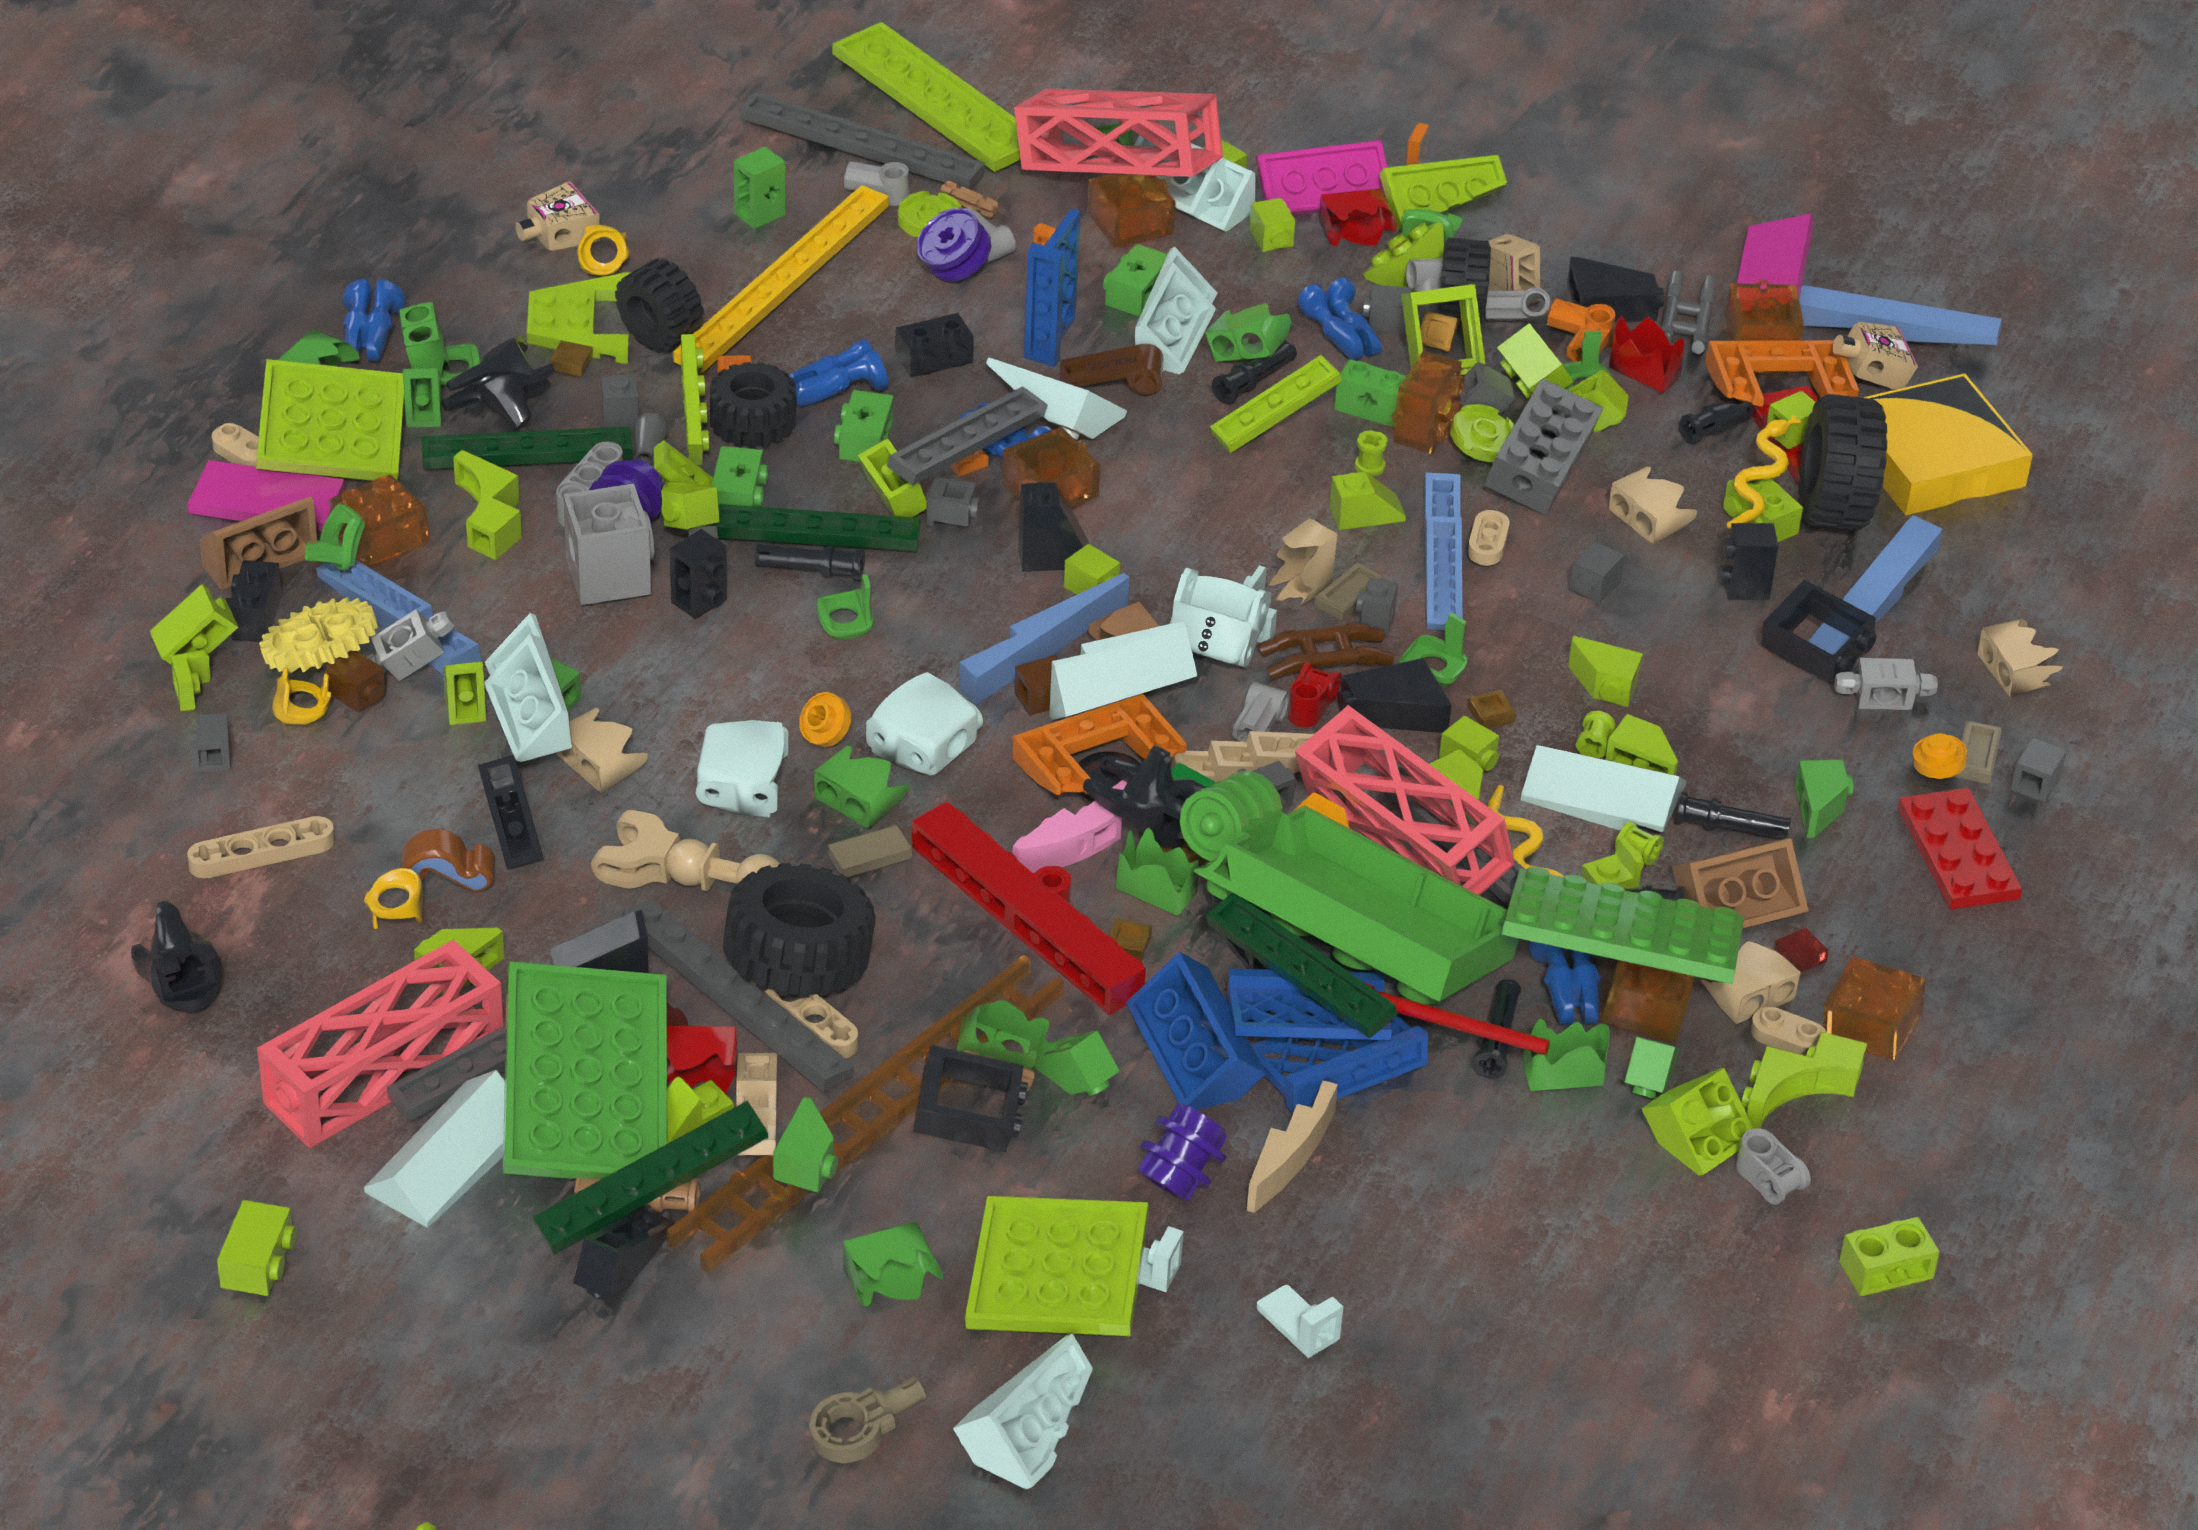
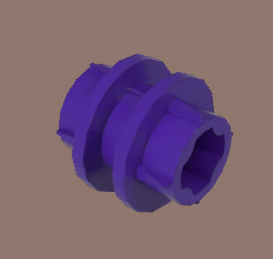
M637 458L630 461H614L607 465L601 476L592 483L589 490L634 484L642 509L647 512L651 523L652 519L661 512L662 507L661 491L665 482H662L659 473L654 467Z
M1177 1104L1168 1118L1159 1115L1154 1122L1164 1132L1158 1144L1145 1139L1141 1143L1139 1148L1146 1155L1138 1169L1141 1170L1140 1174L1157 1187L1181 1200L1186 1199L1188 1201L1197 1186L1207 1189L1212 1182L1209 1177L1201 1172L1207 1161L1210 1160L1222 1165L1226 1159L1220 1148L1228 1135L1225 1134L1226 1130L1209 1117L1187 1105Z

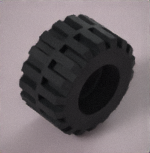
M1448 237L1443 250L1441 288L1475 284L1481 324L1486 312L1491 246L1489 241ZM1459 300L1438 303L1439 314L1458 318L1459 322H1462Z
M656 258L647 262L622 278L616 286V307L622 322L626 325L629 333L635 337L636 341L640 344L643 343L651 351L654 349L656 352H666L681 342V334H694L703 325L704 319L702 315L704 314V308L701 305L702 300L696 291V286L690 281L684 271H681L676 264H670L666 259L662 258L659 260Z
M744 362L742 365L734 364L729 366L728 370L723 369L718 372V376L712 379L710 385V425L713 428V432L717 436H722L723 441L727 443L733 442L734 446L768 447L771 443L777 444L783 441V437H788L796 425V387L793 378H790L786 371L778 370L777 366H768L761 362H757V364Z

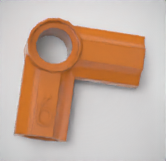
M1556 298L1551 305L1547 325L1576 334L1567 347L1566 355L1573 362L1582 361V341H1584L1586 331L1602 332L1599 354L1603 348L1609 347L1612 344L1615 311L1610 306L1604 304H1594L1587 308Z

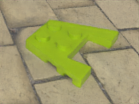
M631 272L529 291L527 343L556 349L560 341L593 347L594 358L600 359L601 354L614 356L617 363L628 364L629 334H594L595 302L617 301L615 298L616 286L622 278Z

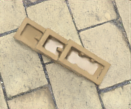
M1249 731L1246 742L1211 740L1208 751L1177 753L1171 758V769L1180 762L1215 781V783L1225 780L1240 769L1244 768L1246 771H1253L1280 761L1285 768H1289L1293 773L1300 772L1295 750L1314 734Z
M738 1053L736 1106L748 1100L765 1126L769 1138L737 1155H773L776 1148L777 1053Z
M1323 1080L1313 1107L1297 1104L1287 1131L1270 1129L1249 1183L1248 1212L1255 1213L1282 1191L1306 1164L1321 1142L1335 1113L1338 1084Z

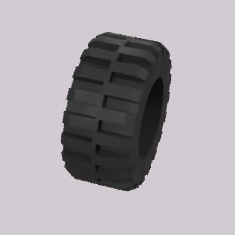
M1826 394L1817 399V402L1814 404L1812 413L1809 415L1807 429H1805L1798 484L1799 504L1803 507L1802 517L1811 526L1858 531L1868 526L1870 519L1873 518L1875 507L1880 499V490L1883 486L1888 440H1886L1888 432L1887 424L1885 423L1886 414L1883 411V406L1876 400Z
M780 863L774 868L769 865L760 868L757 873L752 871L746 875L731 891L723 937V948L734 970H738L741 977L748 982L754 981L756 986L767 991L769 988L775 990L776 994L784 996L797 994L798 998H809L813 994H818L819 997L828 996L833 990L840 992L850 986V984L855 983L863 975V971L867 969L876 915L874 907L863 889L858 884L852 885L850 879L842 874L838 876L833 874L831 869L821 867V869L812 868L811 864L800 863V866Z

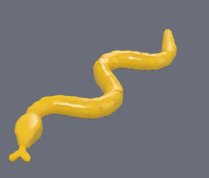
M1792 415L1789 421L1785 419L1770 421L1766 428L1757 434L1756 444L1758 448L1768 457L1772 458L1775 463L1743 469L1735 476L1734 490L1741 498L1753 504V508L1746 510L1726 524L1727 528L1731 529L1732 523H1748L1761 516L1765 509V500L1747 483L1752 480L1779 477L1787 470L1789 461L1786 452L1768 441V438L1786 434L1790 424L1801 423L1800 419H1796V415Z
M1498 785L1488 801L1487 807L1505 819L1507 831H1518L1529 836L1528 840L1512 851L1513 857L1525 869L1537 867L1525 863L1524 860L1536 852L1543 844V831L1534 821L1520 817L1504 816L1498 812L1504 791V786ZM1543 868L1549 871L1551 875L1564 877L1563 874L1556 870Z

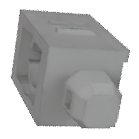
M415 609L371 637L377 654L373 653L368 658L383 667L384 674L388 670L395 678L401 681L445 653L438 637L442 638L454 628L453 618L447 611H442L431 616L428 621Z
M1859 658L1857 674H1854V672L1835 674L1834 688L1836 692L1853 695V693H1856L1858 709L1912 710L1915 694H1918V696L1936 694L1938 682L1937 677L1932 674L1918 673L1916 675L1914 659Z

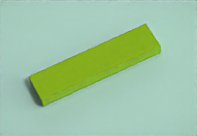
M1320 355L1211 425V433L1232 453L1342 381L1341 375Z

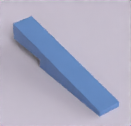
M1802 285L1800 297L1795 303L1797 326L1853 328L1854 324L1858 322L1899 327L1906 341L1997 345L2002 327V319L1806 285Z
M1426 472L1423 488L1426 629L1445 630V623L1448 621L1450 613H1454L1463 619L1460 474Z
M1912 515L1842 600L1876 617L1877 623L1902 597L1904 586L1938 552L1943 529ZM1823 622L1808 642L1834 655L1849 640L1850 636Z
M355 560L354 566L348 570H339L330 562H326L316 568L317 576L343 597H348L349 601L359 598L360 602L367 601L368 605H371L377 623L384 629L415 609L428 621L433 616L432 605ZM452 629L442 638L438 637L445 653L428 664L443 675L445 665L482 662L479 644Z
M1122 573L1009 626V639L960 661L959 690L977 705L1015 680V666L1051 656L1087 632L1088 626L1091 623L1128 605L1129 576Z

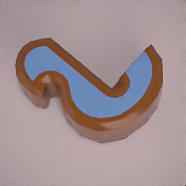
M442 829L421 831L409 839L402 849L400 868L414 870L420 876L421 882L431 870L472 892L485 891L493 884L495 867L493 851L485 845L478 843L474 845V849L468 850L461 838L451 831Z

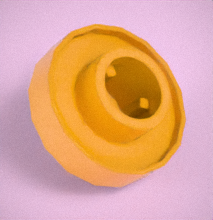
M829 692L816 694L808 700L802 709L799 719V728L802 736L816 746L823 748L834 746L844 738L849 730L851 710L848 703L838 695Z
M1943 733L1929 735L1919 740L1912 751L1914 768L1920 774L1929 778L1942 779L1955 776L1966 767L1968 761L1966 745L1959 738Z

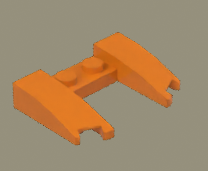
M1834 340L1709 341L1705 365L1715 385L1727 398H1736L1763 407L1764 397L1754 372L1764 373L1766 371H1787L1791 373L1806 371L1820 397L1826 394L1858 397L1859 388L1846 357L1836 355L1833 352Z
M1141 693L1014 735L1013 760L1036 783L1056 795H1061L1064 792H1085V794H1088L1083 789V783L1086 779L1091 778L1070 754L1121 738L1143 759L1147 758L1153 746H1159L1171 753L1170 757L1173 758L1177 753H1185L1187 751V743L1146 696Z

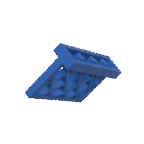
M1070 209L1045 245L1033 242L1028 249L1024 358L1053 367L1060 360L1061 339L1076 319L1080 211Z
M1233 968L1228 970L1226 1001L1230 1007L1234 1036L1391 1040L1392 1027L1390 1022L1369 1039L1273 970ZM1349 972L1362 982L1374 985V990L1384 991L1385 980L1383 973ZM1266 1011H1272L1276 1014L1272 1016L1266 1013ZM1305 1012H1311L1315 1015L1311 1017L1305 1014ZM1252 1019V1020L1257 1021V1022H1246V1021Z
M1398 1015L1390 1021L1392 1027L1391 1040L1270 1037L1251 1045L1267 1073L1265 1077L1285 1096L1286 1109L1292 1115L1297 1104L1313 1107L1323 1080L1338 1084L1337 1099L1428 1065V1033L1420 1025L1410 1028ZM1302 1040L1316 1041L1314 1046L1295 1044ZM1323 1043L1343 1045L1341 1050L1322 1048ZM1350 1046L1361 1047L1356 1050L1349 1051ZM1268 1053L1282 1054L1281 1059L1267 1058L1262 1055ZM1290 1055L1307 1057L1309 1060L1307 1063L1289 1061ZM1317 1059L1327 1060L1322 1063L1315 1064ZM1283 1072L1293 1073L1285 1076V1078L1282 1076Z

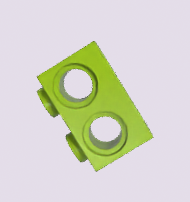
M1919 1217L1902 1221L1896 1220L1886 1225L1865 1230L1859 1229L1845 1234L1839 1262L1861 1297L1934 1279L1940 1251Z

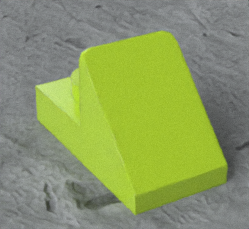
M665 440L654 447V468L659 473L662 482H665L662 489L667 482L672 481L712 486V476Z
M676 1077L667 1088V1144L734 1108V1103L712 1080L691 1089L681 1077Z

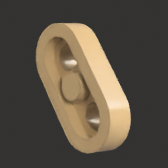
M233 423L223 424L213 431V450L218 455L233 464L256 467L258 436Z
M1486 510L1476 515L1468 546V556L1473 562L1481 566H1490L1501 561L1510 525L1509 518L1504 513Z
M1776 1007L1758 1009L1754 1013L1751 1023V1034L1760 1043L1804 1056L1807 1055L1809 1045L1817 1047L1821 1032L1827 1033L1820 1024Z

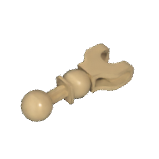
M636 810L625 811L616 823L619 840L624 846H603L591 861V867L595 876L600 881L614 886L631 889L651 882L667 884L672 877L674 881L683 886H698L701 884L703 891H708L715 879L737 884L752 871L757 873L762 867L770 865L774 868L780 864L775 858L766 854L751 855L743 860L742 863L720 859L718 843H712L708 847L707 844L697 839H683L680 841L679 833L668 831L663 821L657 815Z

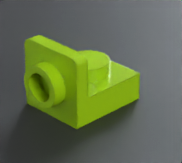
M205 650L171 655L173 685L180 711L194 710V694H200L201 683L210 682L211 680L209 656Z
M1623 837L1617 839L1614 855L1583 864L1581 876L1587 882L1593 884L1615 883L1623 888L1639 887L1641 870L1644 867L1643 857L1640 851L1633 848L1629 841Z

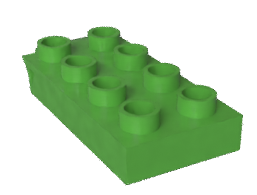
M1252 771L1237 772L1223 781H1218L1208 788L1195 792L1186 799L1181 809L1180 826L1184 839L1193 851L1210 861L1195 869L1194 872L1208 879L1206 888L1211 894L1224 900L1231 893H1234L1270 912L1269 917L1296 936L1312 934L1333 945V956L1340 963L1359 970L1376 968L1399 980L1397 984L1398 991L1412 1001L1422 1004L1439 1003L1441 1000L1514 958L1519 938L1502 935L1508 910L1305 805L1285 814L1282 812V804L1276 788L1272 782L1259 773Z

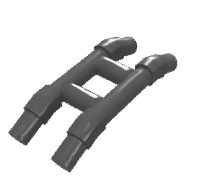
M1674 270L1670 276L1661 329L1664 331L1670 344H1672L1674 333L1693 336L1692 351L1696 354H1701L1706 346L1717 278L1712 275L1704 276L1699 303L1680 301L1684 273ZM1677 314L1697 316L1696 323L1677 321Z

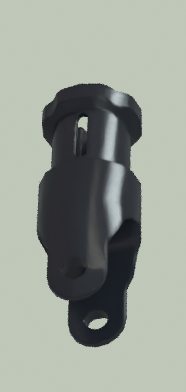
M1735 399L1714 402L1705 406L1701 412L1695 415L1686 414L1682 416L1679 421L1680 433L1687 443H1699L1701 438L1706 435L1720 434L1738 425L1741 421L1750 418L1754 413V406L1751 402L1738 404Z

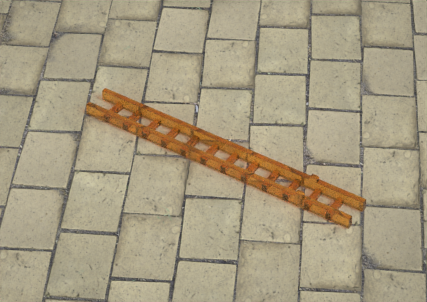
M1022 955L821 1110L819 1113L829 1129L841 1120L856 1131L853 1136L842 1144L834 1140V1155L838 1156L836 1172L916 1111L921 1079L908 1071L907 1068L921 1057L926 1060L930 1046H937L948 1036L958 1043L962 1019L975 1007L992 1003L1002 996L1016 1005L1024 1013L1027 1020L1031 1021L1063 995L1064 981L1055 977L1028 998L1013 988L1015 984L1030 974L1031 959ZM985 1033L977 1038L980 1043L988 1042V1037ZM942 1076L939 1092L955 1079ZM894 1078L912 1089L898 1101H894L880 1091L882 1087ZM867 1099L884 1110L869 1123L852 1112ZM763 1155L744 1171L740 1172L738 1170L734 1173L727 1184L668 1228L667 1244L675 1249L699 1229L717 1241L700 1254V1268L709 1273L812 1191L794 1185H788L784 1188L769 1177L773 1173V1155ZM756 1185L770 1194L763 1201V1206L758 1210L740 1199V1197ZM728 1207L745 1219L729 1232L712 1221L713 1218Z

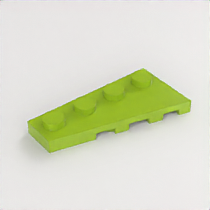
M1498 155L1383 168L1379 173L1389 207L1397 224V232L1402 230L1401 222L1405 210L1425 209L1443 214L1502 190L1507 184Z
M681 334V382L683 384L688 459L696 465H703V451H709L708 430H702L701 423H707L706 402L700 403L699 396H705L704 375H698L697 368H703L702 348H696L695 334Z

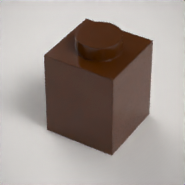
M358 651L347 652L349 657H339L335 660L334 664L326 666V672L329 675L328 691L331 692V696L354 711L361 713L386 696L384 668Z
M1055 655L1015 666L1014 694L1029 716L1050 710L1052 661L1058 660Z

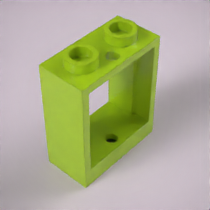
M1475 284L1401 294L1412 375L1422 373L1423 380L1442 378L1443 370L1455 369V376L1464 375L1478 361L1485 364ZM1459 300L1466 359L1425 364L1417 306Z

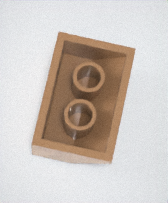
M309 496L204 536L200 539L202 567L221 590H225L231 587L233 575L239 574L243 560L279 563V569L303 561L306 542H317L314 500Z
M1791 838L1771 840L1672 865L1676 886H1684V899L1696 901L1701 907L1711 909L1716 907L1731 908L1737 914L1744 916L1743 928L1809 912Z

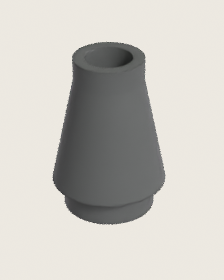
M645 413L634 423V458L644 461L649 465L654 463V447L662 442L668 433L666 421L662 416L655 413Z

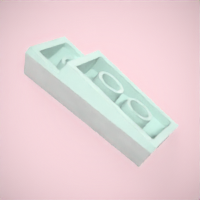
M1139 135L1134 145L1157 147L1141 135ZM1191 143V148H1201ZM1221 158L1193 177L1120 174L1117 180L1125 186L1225 232L1250 216L1251 203L1255 202V173L1225 158ZM1162 159L1159 162L1172 161V159Z
M1176 247L1169 250L1135 327V345L1152 344L1157 346L1163 352V370L1181 374L1185 371L1216 310L1212 303L1217 292Z
M529 613L485 661L490 677L484 682L512 753L519 762L572 748L568 711L536 615Z
M1181 621L1081 644V655L1052 661L1049 712L1051 720L1071 716L1196 677V667L1185 623Z
M1536 745L1520 800L1616 830H1621L1624 824L1631 820L1637 825L1663 832L1677 805L1681 792L1686 786V780L1675 775Z
M497 1070L467 1080L366 1184L364 1192L427 1228L433 1224L503 1157L505 1081Z

